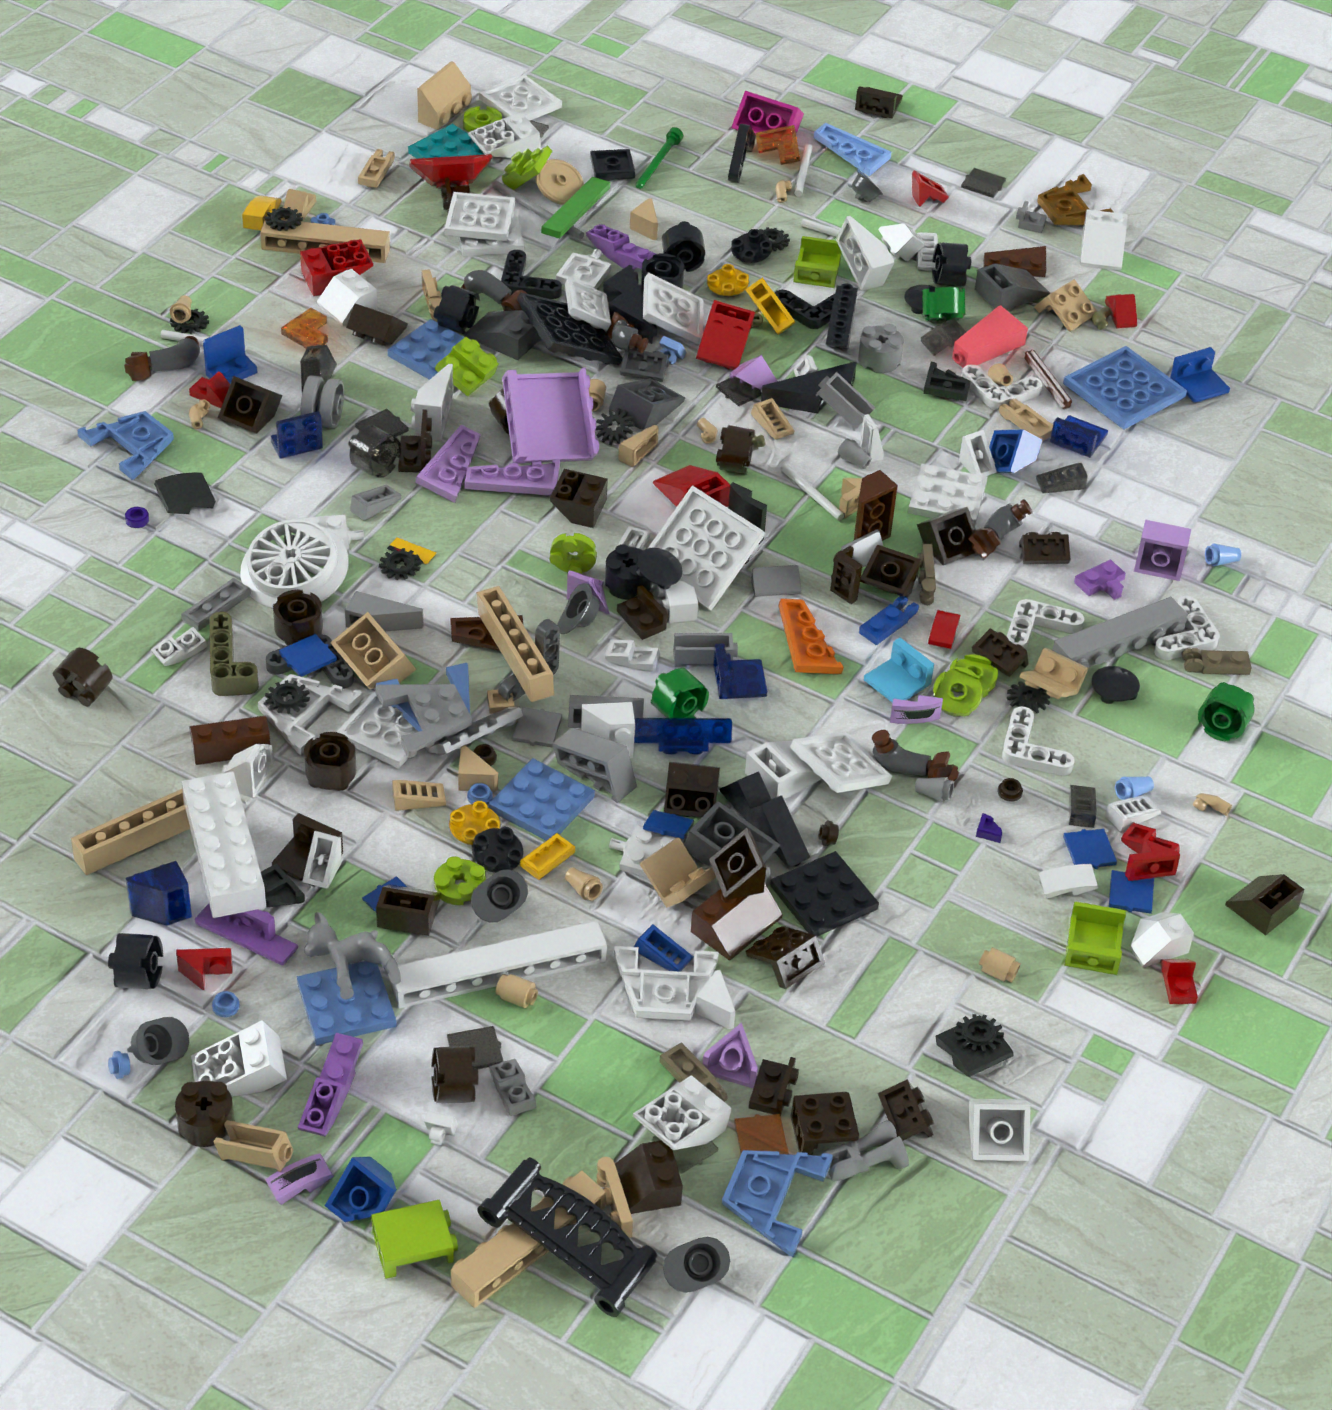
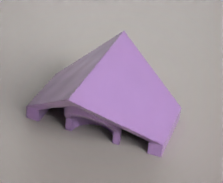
M762 355L742 363L729 376L731 378L738 377L740 383L747 382L751 384L753 390L755 387L761 390L763 385L778 382Z
M569 570L567 575V599L569 600L570 595L577 586L583 583L589 584L592 594L600 601L599 611L609 614L603 590L604 581Z
M741 1022L704 1053L703 1065L716 1078L754 1088L758 1067Z

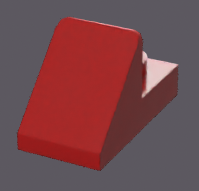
M915 170L912 172V196L919 207L922 206L928 197L943 203L949 198L942 185Z
M1117 294L1106 296L1105 304L1111 309V317L1116 329L1137 327L1135 295Z
M218 371L210 379L201 377L189 388L190 396L199 400L205 399L211 405L221 408L230 383Z
M1144 840L1141 853L1129 854L1125 876L1129 881L1176 875L1180 853L1149 840Z
M231 948L176 949L178 971L202 990H205V974L220 975L233 973Z
M1161 959L1160 964L1169 1004H1196L1198 996L1193 979L1196 962L1189 959Z

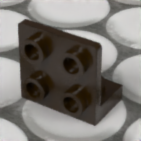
M859 86L855 110L865 114H874L882 118L892 119L903 99V95Z
M423 409L421 436H401L398 472L420 473L431 460V450L428 449H432V435L428 431H432V418H428L427 409Z
M297 813L292 819L294 837L273 860L272 865L277 863L287 875L302 881L314 831L341 837L342 854L343 836L342 832Z
M786 926L776 928L771 935L756 941L751 948L745 951L747 957L772 964L778 985L784 989H787L825 964L816 935Z
M849 1092L794 1096L790 1116L798 1152L813 1155V1151L818 1148V1144L857 1141L859 1139V1131Z

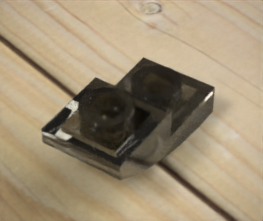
M952 319L923 335L921 342L935 356L947 346L953 347L955 341L964 335L966 331L955 319Z

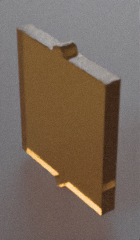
M756 1114L754 1117L734 1119L741 1153L743 1150L777 1151L779 1154H789L780 1114L766 1116Z

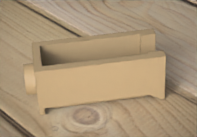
M229 1120L224 1125L230 1141L217 1137L214 1140L221 1160L230 1159L277 1169L278 1172L282 1171L293 1153V1148L286 1132Z

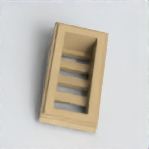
M773 398L754 404L751 411L752 416L775 440L794 434V429Z
M653 425L620 443L619 461L631 467L635 466L658 444V426Z
M392 780L395 811L446 806L444 787L441 783ZM437 792L438 797H433L432 793Z

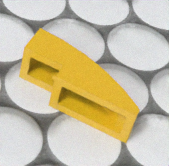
M257 196L251 200L242 214L243 228L261 231L265 217H269L267 213H272V209L275 208L277 210L279 208L281 198Z
M763 277L745 289L751 300L778 335L796 323Z

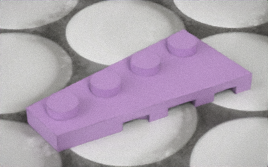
M460 425L417 475L415 483L455 503L481 434Z
M560 459L552 460V463L542 464L541 461H532L531 465L519 466L518 463H509L508 466L499 468L497 465L467 467L465 489L551 495L558 482Z

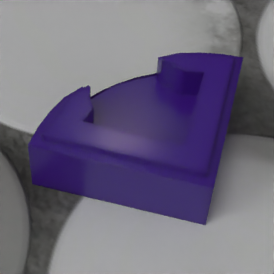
M982 813L976 837L1001 843L1002 829L994 822V818Z

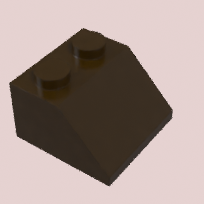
M354 303L346 328L353 331V336L365 339V336L372 337L371 342L383 346L384 342L393 344L407 328L408 323L394 316Z
M233 376L218 418L257 434L275 416L283 395Z
M968 507L955 509L917 524L923 544H932L933 556L943 566L975 553L968 539L976 531Z
M662 1140L642 1143L615 1163L631 1214L681 1206L683 1185L674 1153Z

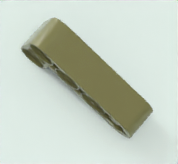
M216 612L210 617V676L212 691L218 696L253 694L259 688L257 666L251 662H234L232 618L226 612Z

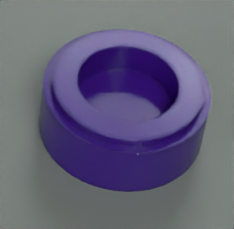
M143 507L128 509L125 513L126 524L131 528L146 526L149 523L148 511Z

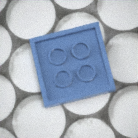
M430 319L387 349L388 357L430 380L438 373L435 370L436 364L451 352L452 347L465 337L448 328L439 326L438 322Z
M532 758L489 802V808L498 816L547 841L556 833L560 835L593 800L595 790Z
M367 961L349 964V975L354 994L353 997L347 1000L342 999L340 996V987L337 985V967L297 976V985L316 1045L333 1042L336 1033L355 1037L397 1027L396 1017L378 964Z

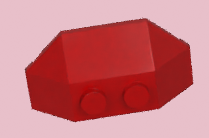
M492 154L410 159L409 167L431 186H437L438 189H441V185H445V178H449L450 185L469 186L491 162Z

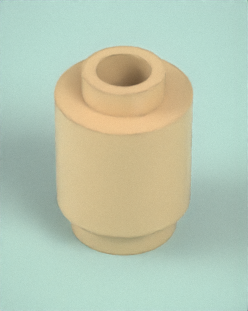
M590 379L589 396L593 398L592 411H597L602 407L605 398L606 385L599 379Z
M993 947L990 952L985 950L979 961V965L983 966L982 972L1003 982L1007 980L1011 983L1021 963L1015 961V957Z
M503 974L497 983L496 995H499L504 1001L527 1008L529 1004L533 1005L536 1001L538 990L535 989L536 985L534 982L513 974Z

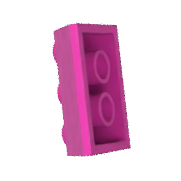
M745 91L731 128L738 130L740 124L751 125L756 137L786 146L797 133L804 113L798 107Z

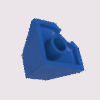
M1024 429L994 430L989 449L995 462L996 471L998 473H1015L1036 461L1042 439Z
M352 1157L325 1207L344 1222L369 1218L371 1214L384 1212L397 1190L391 1172L372 1157Z

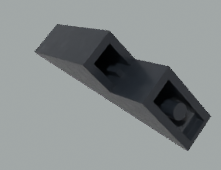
M628 265L603 282V292L606 293L607 301L609 302L610 319L613 317L614 312H618L629 324L636 325L635 329L638 330V335H641L642 339L647 338L649 340L648 343L652 344L653 337L657 336V327L655 324H651L643 319V287L641 284H638V273L634 272L632 265Z
M845 283L841 286H836L826 345L829 347L849 349L858 288H853L851 284Z
M850 362L763 385L761 389V402L773 398L778 407L818 414L823 400L819 395L816 396L817 392L821 389L818 385L826 376L831 378L837 372L853 387L857 362Z
M759 771L719 789L747 822L780 844L775 853L788 868L799 866L802 861L811 858L783 796L780 795L771 799Z

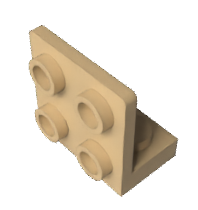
M1075 279L1049 294L1034 306L1038 313L1045 309L1048 312L1053 309L1069 332L1091 319L1093 314L1097 312Z
M1043 648L1033 671L1021 672L1020 678L1026 680L1025 684L1036 689L1041 687L1047 690L1046 694L1053 698H1067L1068 696L1078 694L1089 668L1048 648Z
M675 838L640 862V866L666 908L684 901L716 878L712 867L704 871L702 867H697L680 838Z

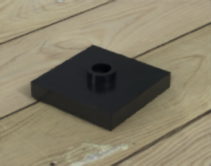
M630 149L590 151L594 177L602 180L635 178V169Z

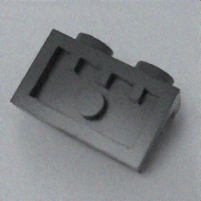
M638 349L624 351L620 375L641 379L651 378L655 381L663 382L666 368L669 365L668 355L660 351H644L642 354L638 352Z

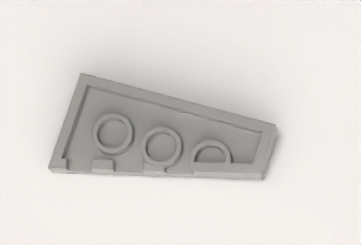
M508 707L477 720L472 725L449 738L442 737L435 741L434 746L426 749L427 753H437L438 756L444 755L461 746L470 744L480 737L491 735L495 732L494 730L500 727L512 726L516 724V719L523 716L520 707Z

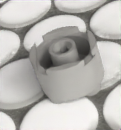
M886 324L884 326H866L863 328L858 360L862 367L866 369L867 366L873 368V372L888 373L894 371L898 364L900 365L904 339L901 333L896 330V326Z

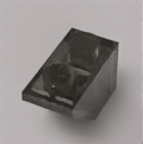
M327 345L307 347L300 361L302 393L305 382L310 375L322 377L325 383L331 378L337 364Z

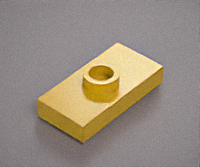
M556 833L521 859L520 866L540 880L575 853V846Z

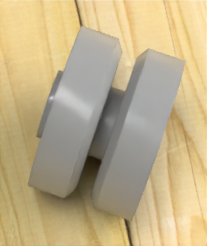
M310 375L307 378L301 399V421L303 424L315 426L320 421L321 425L325 428L335 429L338 426L344 402L343 381L330 378L325 383L324 379L319 376Z

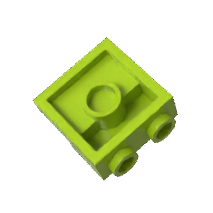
M547 145L541 150L537 148L533 152L529 148L522 153L518 151L511 158L512 163L504 169L505 174L502 175L501 180L510 189L515 190L540 173L552 150Z
M465 337L452 347L451 352L436 364L435 370L439 372L446 365L453 364V385L466 396H469L495 374L499 363H497V359L493 354L485 353L476 340H470Z

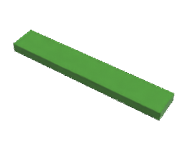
M591 177L542 226L541 233L560 239L610 189L611 182Z

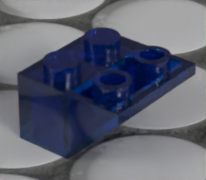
M177 861L163 864L126 878L130 913L133 917L165 926L192 917L188 882Z

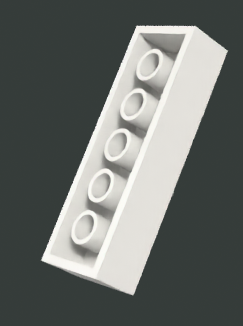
M234 771L182 781L184 804L213 918L266 908L265 887Z

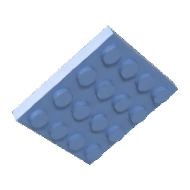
M1127 346L1065 376L1063 381L1065 386L1122 429H1126L1185 398L1187 394L1186 389Z

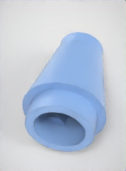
M1214 543L1211 546H1207L1205 550V560L1207 564L1212 566L1238 562L1241 559V550L1239 548Z
M1149 776L1121 777L1115 784L1116 795L1121 800L1141 796L1152 791L1154 788L1153 780Z

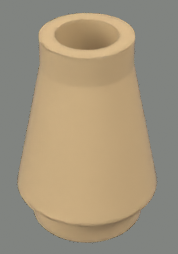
M181 296L170 308L171 318L177 323H184L191 317L192 300L189 296Z
M998 363L989 368L988 376L997 385L1009 386L1012 384L1013 377L1005 365Z
M574 867L570 868L565 874V880L571 884L582 899L592 901L601 894L603 885L598 877L579 871Z

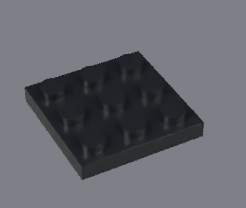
M836 851L772 878L770 882V887L809 934L816 935V937L876 911L879 906L876 898Z

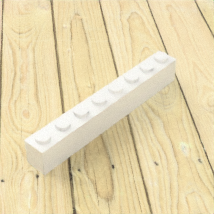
M598 921L581 923L576 926L559 928L545 933L532 934L527 937L505 940L487 946H479L469 950L399 964L401 982L398 984L391 982V987L400 1009L496 987L503 974H513L527 980L606 962L607 943Z

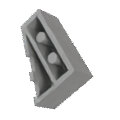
M573 727L552 743L559 765L580 779L583 777L588 778L595 783L593 784L595 789L598 791L604 789L612 794L611 799L616 803L637 787L627 746Z

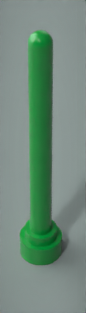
M672 127L668 131L665 144L636 182L637 189L643 188L672 146L678 145L682 141L684 134L679 128Z

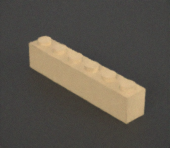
M265 220L260 232L262 250L300 254V251L310 248H319L330 244L361 239L372 261L378 263H386L390 250V231L301 222V225L296 226L295 229L288 227V231H285L284 228L278 231L277 228H270Z
M500 586L476 592L478 615L530 701L534 702L553 696V672Z
M180 789L72 837L74 859L85 875H89L191 829L184 804L183 790Z
M580 1171L574 1177H568L562 1183L589 1199L600 1209L603 1210L605 1208L606 1192L583 1171ZM543 1196L541 1201L531 1208V1211L551 1207L554 1205L553 1200ZM560 1207L555 1210L554 1229L573 1225L577 1222L575 1216L567 1215V1211L564 1208ZM515 1224L505 1225L498 1231L496 1236L488 1242L479 1244L471 1255L465 1259L458 1260L451 1269V1286L472 1307L476 1308L549 1250Z

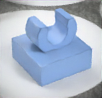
M663 336L659 342L663 348L660 352H663L665 355H671L669 362L672 365L676 362L677 358L683 360L687 353L682 343Z

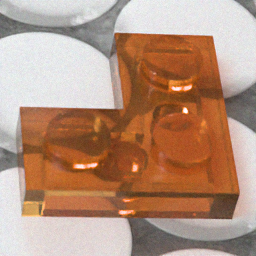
M795 125L756 133L759 153L778 150L781 165L801 161Z
M309 308L281 327V334L311 352H315L328 343V335L318 330L327 324V316L313 308Z

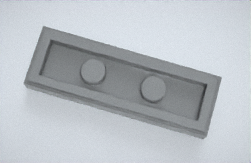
M232 578L181 614L182 621L199 632L210 624V617L214 613L227 612L250 596L251 590L235 578Z

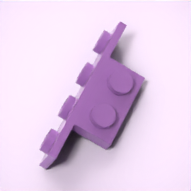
M208 903L195 918V924L280 965H284L298 949L297 944L276 935L274 917L266 911L257 909L213 918L210 904Z

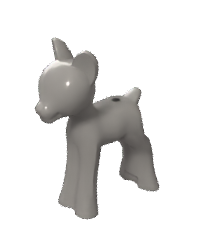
M319 912L315 913V925L308 931L304 952L310 957L331 954V958L337 967V985L340 987L342 999H350L354 994L349 975V964L358 963L363 960L374 964H382L389 980L393 984L401 982V975L396 960L386 945L376 941L377 931L361 932L339 941L325 916Z

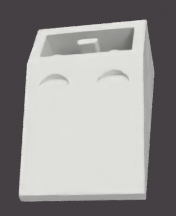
M522 112L468 132L469 137L485 155L492 154V157L512 158L518 151L522 153L528 148L531 152L537 148L541 150L540 133Z
M793 740L766 742L747 752L745 774L748 776L759 771L771 799L780 795L786 799L822 779L813 772V769L805 761L799 759L797 754L790 748Z
M260 1021L191 1055L195 1082H223L226 1084L232 1097L263 1092L287 1080L280 1037L264 1021Z
M691 1075L633 1113V1117L672 1150L708 1144L724 1133L732 1108Z

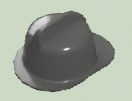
M857 169L858 175L852 183V189L856 193L855 198L871 202L877 196L883 195L879 188L863 172Z
M580 584L570 595L567 606L557 624L560 627V634H567L576 626H589L597 616L600 601L592 594L589 584Z
M501 870L494 873L473 891L471 904L475 914L480 919L489 923L504 920L526 901L528 895L527 883L518 872L512 870Z
M163 1017L141 1024L138 1030L134 1032L131 1038V1046L127 1051L133 1053L137 1060L150 1065L171 1062L183 1057L188 1050L189 1033L185 1025L174 1017Z
M712 1237L698 1238L677 1246L668 1253L664 1260L663 1271L665 1279L675 1290L684 1293L694 1292L712 1285L724 1278L730 1266L729 1251L721 1241Z

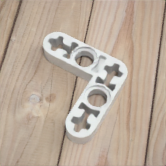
M966 365L962 371V377L971 381L970 390L992 410H999V406L1002 404L1009 406V401L1012 399L1024 402L1041 394L1042 381L1036 377H1027L1013 382L1009 386L999 387L979 366ZM1010 392H1015L1019 395L1010 394Z
M1191 596L1179 597L1177 603L1188 614L1185 624L1188 631L1164 636L1156 641L1154 653L1162 660L1180 658L1184 649L1198 648L1201 651L1213 650L1218 646L1220 634L1198 601ZM1195 620H1196V621H1200V622H1202L1203 624H1202V625H1196V624H1194L1192 621H1195ZM1187 641L1192 643L1193 645L1187 646L1182 644L1181 642Z
M1024 599L1019 601L1016 606L1007 638L1015 645L1019 644L1026 649L1034 625L1073 634L1083 629L1084 616L1075 610ZM1025 610L1029 611L1027 616L1023 615ZM1051 614L1056 618L1050 619L1046 618L1044 615ZM1023 624L1026 625L1027 628H1018L1016 625ZM1016 637L1020 638L1018 643L1015 642Z
M1027 707L1015 708L1012 712L1006 734L1002 759L1008 764L1059 776L1069 775L1073 770L1074 757L1065 751L1029 744L1034 713ZM1020 718H1025L1023 724L1019 723ZM1020 733L1024 735V737L1016 738L1012 734ZM1013 747L1017 748L1016 754L1011 753ZM1039 755L1042 756L1044 760L1037 761L1034 760L1032 756Z

